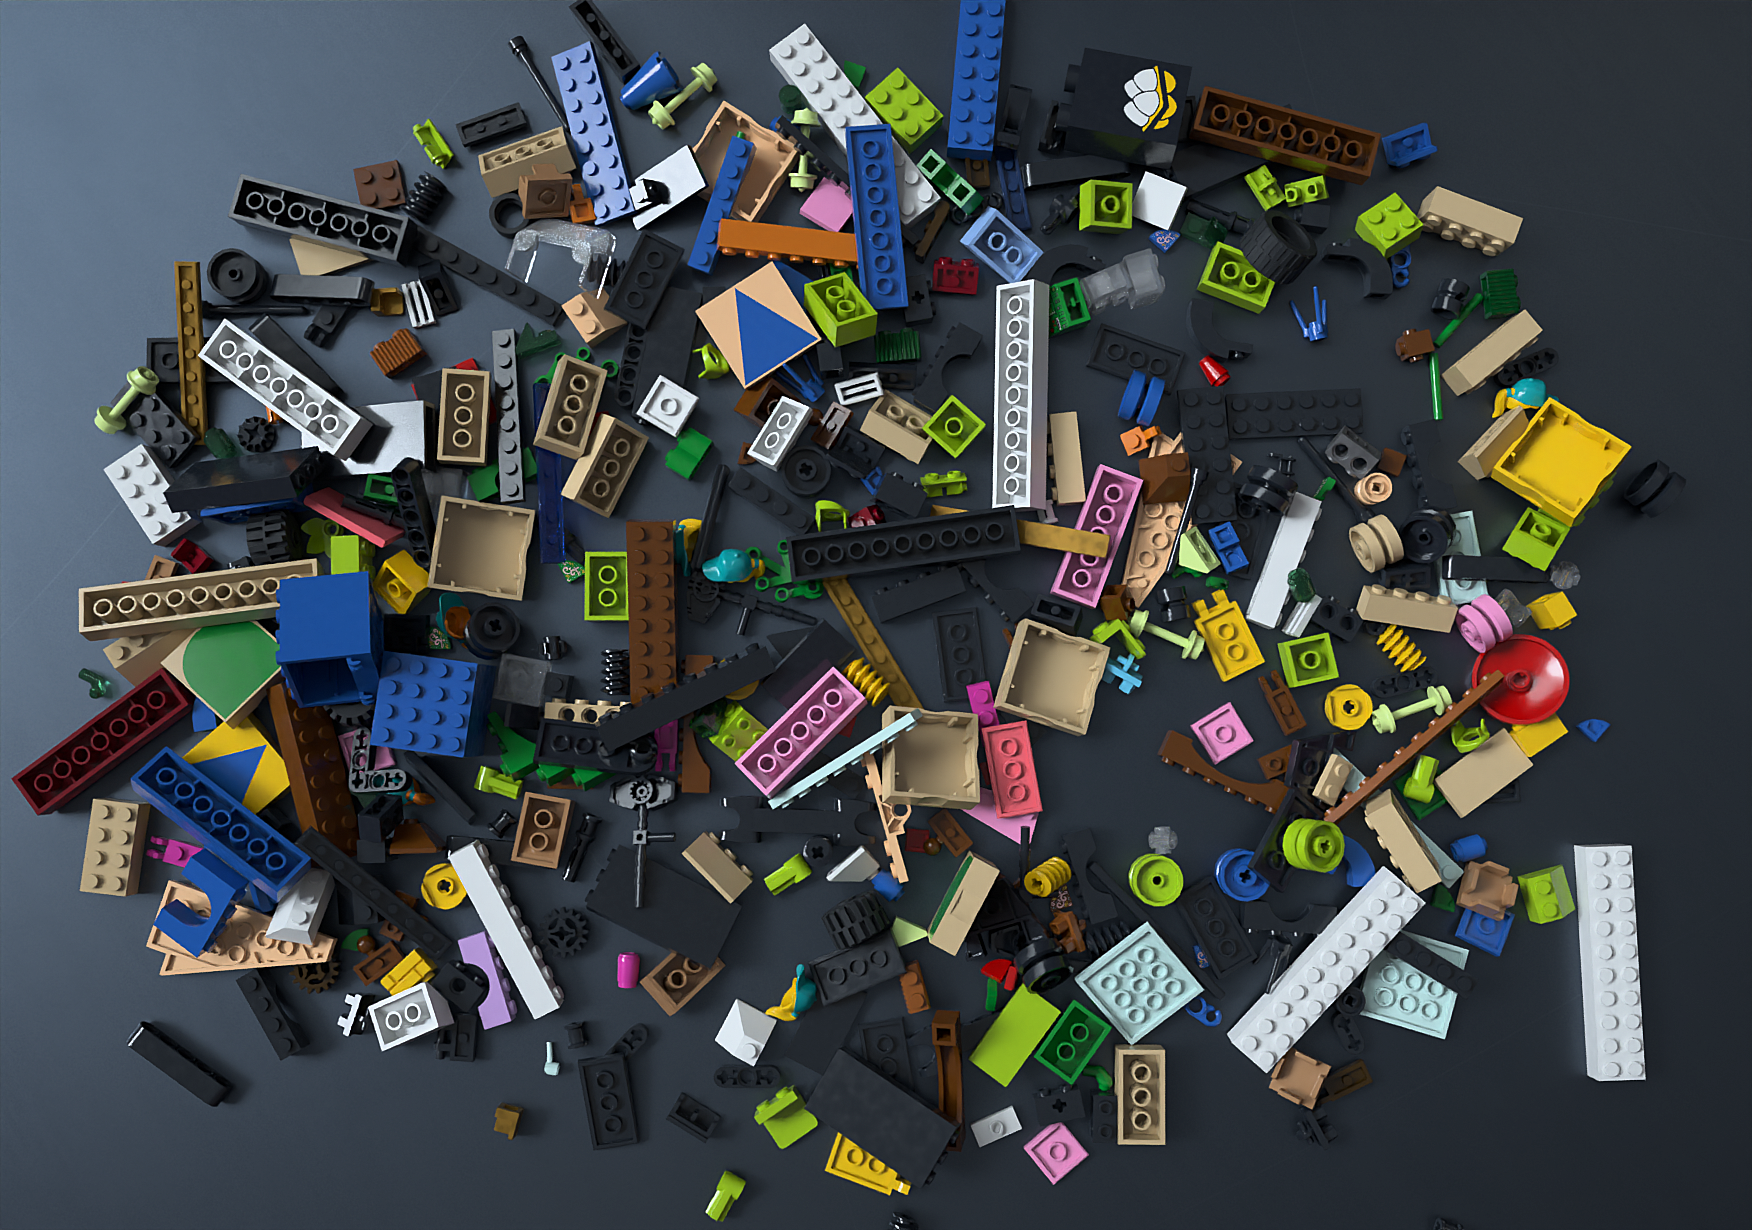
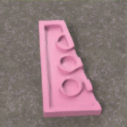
M980 787V803L971 810L961 809L1019 844L1021 841V826L1030 827L1031 842L1039 813L1034 812L997 819L992 790Z

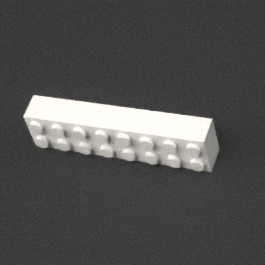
M226 319L223 320L198 355L328 452L344 461H347L373 425L244 330Z

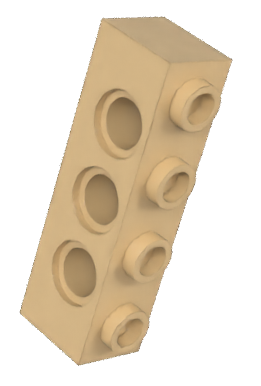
M552 698V703L545 702L544 718L566 720L564 714L570 708L575 713L572 721L594 724L599 721L598 718L600 716L612 713L613 711L619 712L621 706L631 702H620V706H611V701H598L597 705H588L589 700L575 699V704H568L566 699ZM590 710L596 711L598 716L597 720L593 723L587 719V714Z

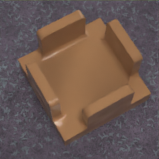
M533 164L532 170L534 175H520L518 194L523 203L522 214L524 219L568 217L573 180L571 174H559L554 164Z
M1468 861L1465 864L1456 905L1501 921L1504 918L1505 910L1514 906L1519 885L1512 883L1513 877L1507 875L1509 874V868L1491 861L1483 864Z
M1291 1047L1277 1062L1271 1076L1273 1079L1269 1088L1296 1104H1302L1313 1109L1332 1066Z

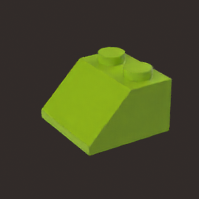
M951 395L922 427V430L956 459L982 433L986 424L956 397Z
M1562 865L1517 876L1530 921L1543 924L1561 919L1575 910Z

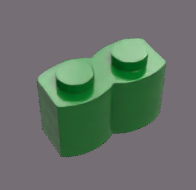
M689 427L687 431L683 430L677 439L679 442L678 446L675 449H670L667 453L665 465L686 480L691 481L711 451L714 443Z

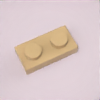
M1331 754L1312 795L1334 806L1353 765L1340 756Z

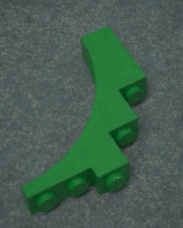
M495 711L487 715L489 724L486 725L492 737L495 735L498 737L499 742H497V745L503 754L500 756L503 763L500 765V768L505 777L510 776L513 782L536 771L541 782L546 780L549 787L572 776L577 787L581 785L586 792L616 775L615 773L534 764L533 757L536 744L517 735L509 727L504 726V722Z

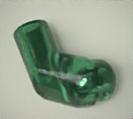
M83 668L79 672L78 677L90 683L89 696L93 699L103 697L106 692L103 677Z

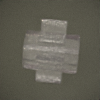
M1559 562L1558 566L1553 565L1549 573L1551 575L1550 580L1553 581L1554 586L1557 588L1568 589L1572 587V584L1577 586L1581 577L1578 575L1580 570H1577V566L1572 562Z
M1155 827V832H1151L1149 835L1150 847L1156 849V854H1171V849H1175L1177 846L1175 832H1170V827Z

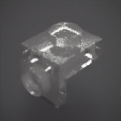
M1504 589L1494 599L1508 616L1511 625L1516 628L1523 624L1532 614L1531 609L1522 606L1515 595L1508 589Z

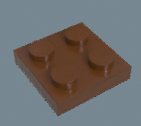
M397 160L353 169L360 205L379 210L393 209L401 205L407 206L404 201L406 194L400 164Z

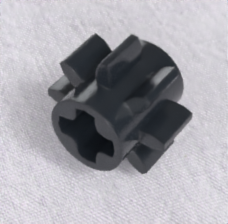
M560 636L543 637V643L538 644L539 655H545V660L562 659V653L567 652V643L561 641Z

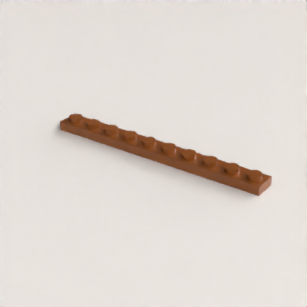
M1496 670L1493 674L1487 673L1480 680L1481 684L1475 689L1473 687L1468 689L1462 696L1464 699L1458 704L1456 702L1452 703L1445 710L1446 714L1442 718L1436 717L1428 725V730L1424 733L1418 732L1411 739L1412 743L1407 748L1403 746L1398 749L1393 755L1395 758L1392 761L1382 763L1376 769L1378 773L1372 778L1368 776L1359 784L1360 788L1354 793L1352 791L1347 793L1341 800L1342 804L1337 808L1335 806L1331 807L1324 814V821L1338 825L1501 685L1504 675L1499 670Z

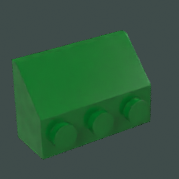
M1073 999L1035 1053L1034 1058L1072 1085L1110 1032L1112 1026L1092 1010Z

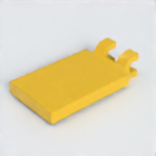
M1223 589L1211 593L1218 605L1207 609L1203 599H1199L1191 604L1199 618L1193 621L1200 636L1205 638L1204 644L1222 681L1225 682L1265 661L1237 602L1232 601L1229 603Z
M838 1132L825 1171L888 1195L891 1194L892 1189L908 1195L911 1186L910 1181L900 1178V1174Z

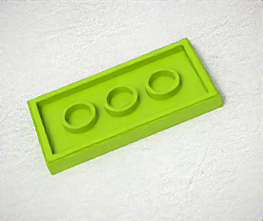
M1022 983L968 1059L1004 1087H1007L1061 1011L1039 994L1027 992Z

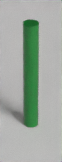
M1476 293L1463 308L1460 318L1452 320L1436 338L1433 345L1440 348L1484 297Z
M1438 353L1429 354L1433 414L1435 421L1443 420L1439 358Z

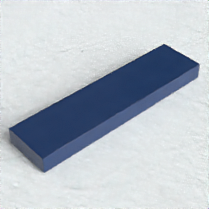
M998 145L993 146L1006 218L1021 232L1032 230L1017 150Z

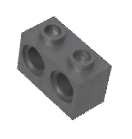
M1344 426L1329 443L1325 454L1333 463L1342 465L1349 475L1357 476L1362 480L1379 461L1381 452ZM1343 444L1347 446L1348 450L1341 451L1337 445ZM1363 458L1367 463L1359 464L1355 459Z

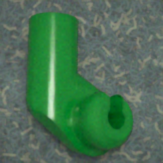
M1177 564L1171 576L1176 579L1187 572L1191 573L1195 578H1199L1204 572Z
M1086 1064L1082 1070V1076L1095 1077L1099 1083L1100 1090L1108 1091L1113 1084L1112 1077L1104 1067Z

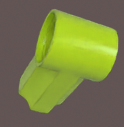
M1418 755L1412 776L1409 777L1404 787L1403 794L1405 797L1426 804L1430 802L1434 792V785L1432 783L1439 760Z
M481 765L474 788L518 799L524 780L520 779L513 782L510 776L505 777L504 774L500 773V770Z
M801 853L789 859L783 864L784 866L764 878L766 885L774 896L794 882L798 883L812 873Z
M726 1170L718 1183L717 1191L710 1201L706 1213L714 1220L723 1222L734 1200H737L746 1181Z

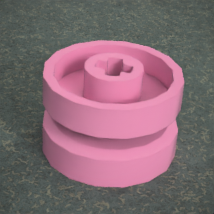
M1482 594L1472 600L1471 606L1464 605L1457 610L1455 622L1466 641L1480 653L1487 652L1495 646L1496 641L1503 642L1513 634L1512 625L1504 610L1492 597L1486 594Z

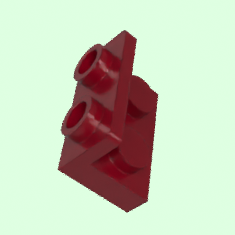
M939 257V260H934L932 291L976 294L979 264L975 263V260L962 259L961 262L952 261L953 258Z

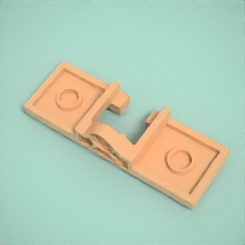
M866 751L862 754L864 758L861 760L862 767L867 766L869 774L865 775L868 789L873 788L884 825L887 841H884L887 856L892 855L894 861L890 863L894 879L898 878L900 883L909 881L896 835L905 833L903 824L910 816L911 806L906 805L907 813L904 816H898L894 812L896 804L882 803V783L874 754Z

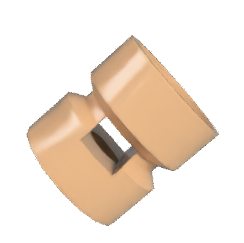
M1382 473L1370 474L1362 480L1360 479L1354 487L1355 497L1365 506H1372L1386 500L1392 492L1391 480Z

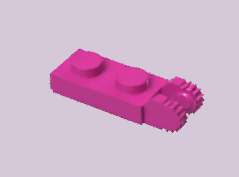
M989 681L966 686L972 713L978 714V731L983 747L981 728L999 725L996 709L993 708L994 701Z
M679 718L655 729L654 738L658 745L657 762L655 764L656 771H662V753H670L669 768L670 771H676Z
M152 836L150 841L155 844L166 845V852L148 849L146 855L156 859H163L164 862L185 868L190 857L201 851L204 847L177 839Z

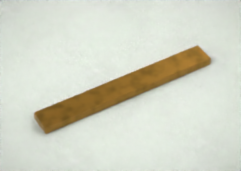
M174 261L182 417L200 436L194 445H208L205 361L198 356L204 348L200 262Z
M932 505L930 517L967 511ZM1016 519L1020 544L1107 558L1110 535Z
M846 578L822 581L873 669L878 671V677H884L882 684L890 683L888 694L894 704L900 707L924 709Z

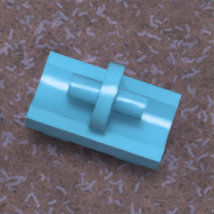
M1130 653L1127 659L1121 655L1118 656L1116 661L1108 657L1101 680L1111 684L1117 675L1123 679L1119 689L1130 694L1136 686L1139 687L1141 685L1143 676L1135 672L1138 670L1139 665L1133 662L1135 656Z

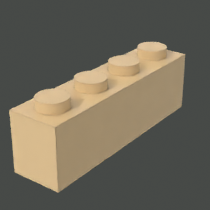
M1077 413L1049 414L1047 417V434H1049L1050 443H1047V456H1051L1052 465H1049V477L1054 480V487L1051 488V498L1053 501H1056V506L1083 504L1086 498Z
M1364 585L1356 610L1364 620L1450 633L1458 608L1450 597L1444 595L1434 597L1420 591L1415 594L1401 588L1390 590L1381 585H1372V587Z

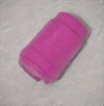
M623 952L618 956V987H637L640 964L638 954Z

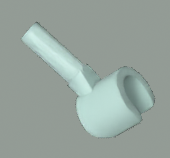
M547 1042V1061L544 1069L549 1075H558L560 1063L553 1062L552 1042Z

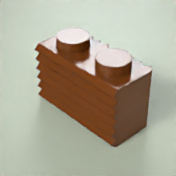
M408 328L397 330L392 334L393 338L386 342H379L373 347L374 351L370 352V355L383 374L389 379L427 354Z
M918 960L906 962L908 972L899 975V981L902 986L908 1013L913 1014L930 1009L931 1006Z

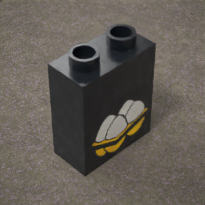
M1085 48L1081 66L1069 64L1064 92L1075 93L1073 103L1060 102L1055 130L1066 132L1064 150L1170 170L1177 145L1192 67Z

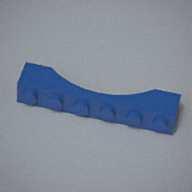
M732 135L688 262V266L693 270L713 276L721 252L717 250L719 222L721 218H730L736 198L750 170L757 150L755 144Z

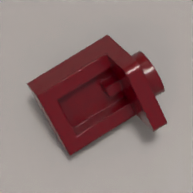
M877 504L867 506L847 518L850 528L886 523L884 512Z
M186 538L171 553V556L182 562L192 574L203 573L213 562V559L201 546Z

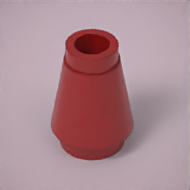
M1209 355L1199 362L1212 387L1224 386L1231 379V376L1228 374L1229 371Z

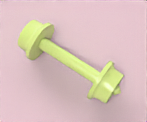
M704 63L690 68L696 79L665 107L655 100L653 107L648 111L652 118V124L658 125L662 130L669 125H675V121L670 114L701 85L708 92H711L712 86L718 81L712 68H709Z
M808 108L795 111L794 120L791 121L793 125L801 127V132L808 139L810 127H821V123L818 122V113L810 111ZM799 154L798 173H788V177L790 178V187L798 188L802 193L805 189H813L817 175L807 174L808 157Z
M139 366L135 371L128 372L127 379L132 387L114 408L101 406L97 409L98 415L94 421L98 428L108 434H115L118 430L126 427V420L121 414L140 392L147 395H152L156 392L155 386L158 384L159 379L152 370Z
M1135 609L1127 619L1128 625L1131 628L1130 633L1134 635V638H1138L1142 630L1184 647L1182 652L1183 659L1189 657L1196 660L1199 654L1204 651L1205 638L1197 635V631L1193 630L1187 639L1146 622L1149 615L1148 610L1142 612Z
M1430 686L1427 688L1428 699L1390 712L1385 704H1381L1379 709L1372 711L1373 725L1379 733L1388 731L1394 733L1396 731L1395 720L1430 707L1438 715H1443L1444 711L1452 704L1451 695L1444 686L1436 688Z

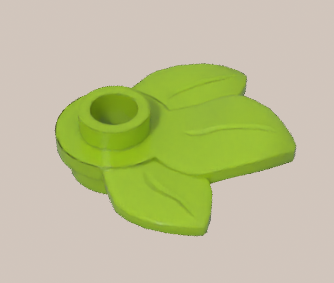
M313 518L305 522L301 527L304 532L311 535L307 545V552L319 554L325 551L329 558H331V536H343L344 526L331 519L324 521L320 518ZM332 526L337 528L334 534L330 532Z

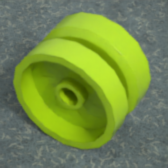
M1301 818L1291 823L1284 834V855L1295 868L1326 873L1338 866L1344 855L1345 843L1343 834L1339 827L1332 822Z
M1147 853L1138 857L1131 865L1128 873V883L1132 892L1144 903L1152 906H1165L1174 902L1180 895L1183 888V874L1179 866L1172 859L1158 853ZM1159 876L1156 878L1158 882L1156 884L1153 883V878Z

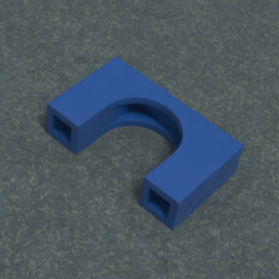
M206 848L190 857L181 874L205 892L211 904L210 917H204L195 913L181 901L175 899L161 909L153 924L197 958L205 952L210 953L218 943L216 941L217 937L227 928L225 923L236 912L237 908L235 906L246 895L247 891H245V888L249 883V880Z

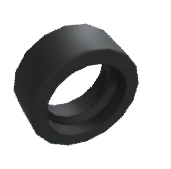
M505 193L498 196L489 208V219L492 226L500 235L509 239L525 236L531 230L534 218L524 219L515 228H506L499 221V213L504 206L517 204L523 208L520 196L516 193Z

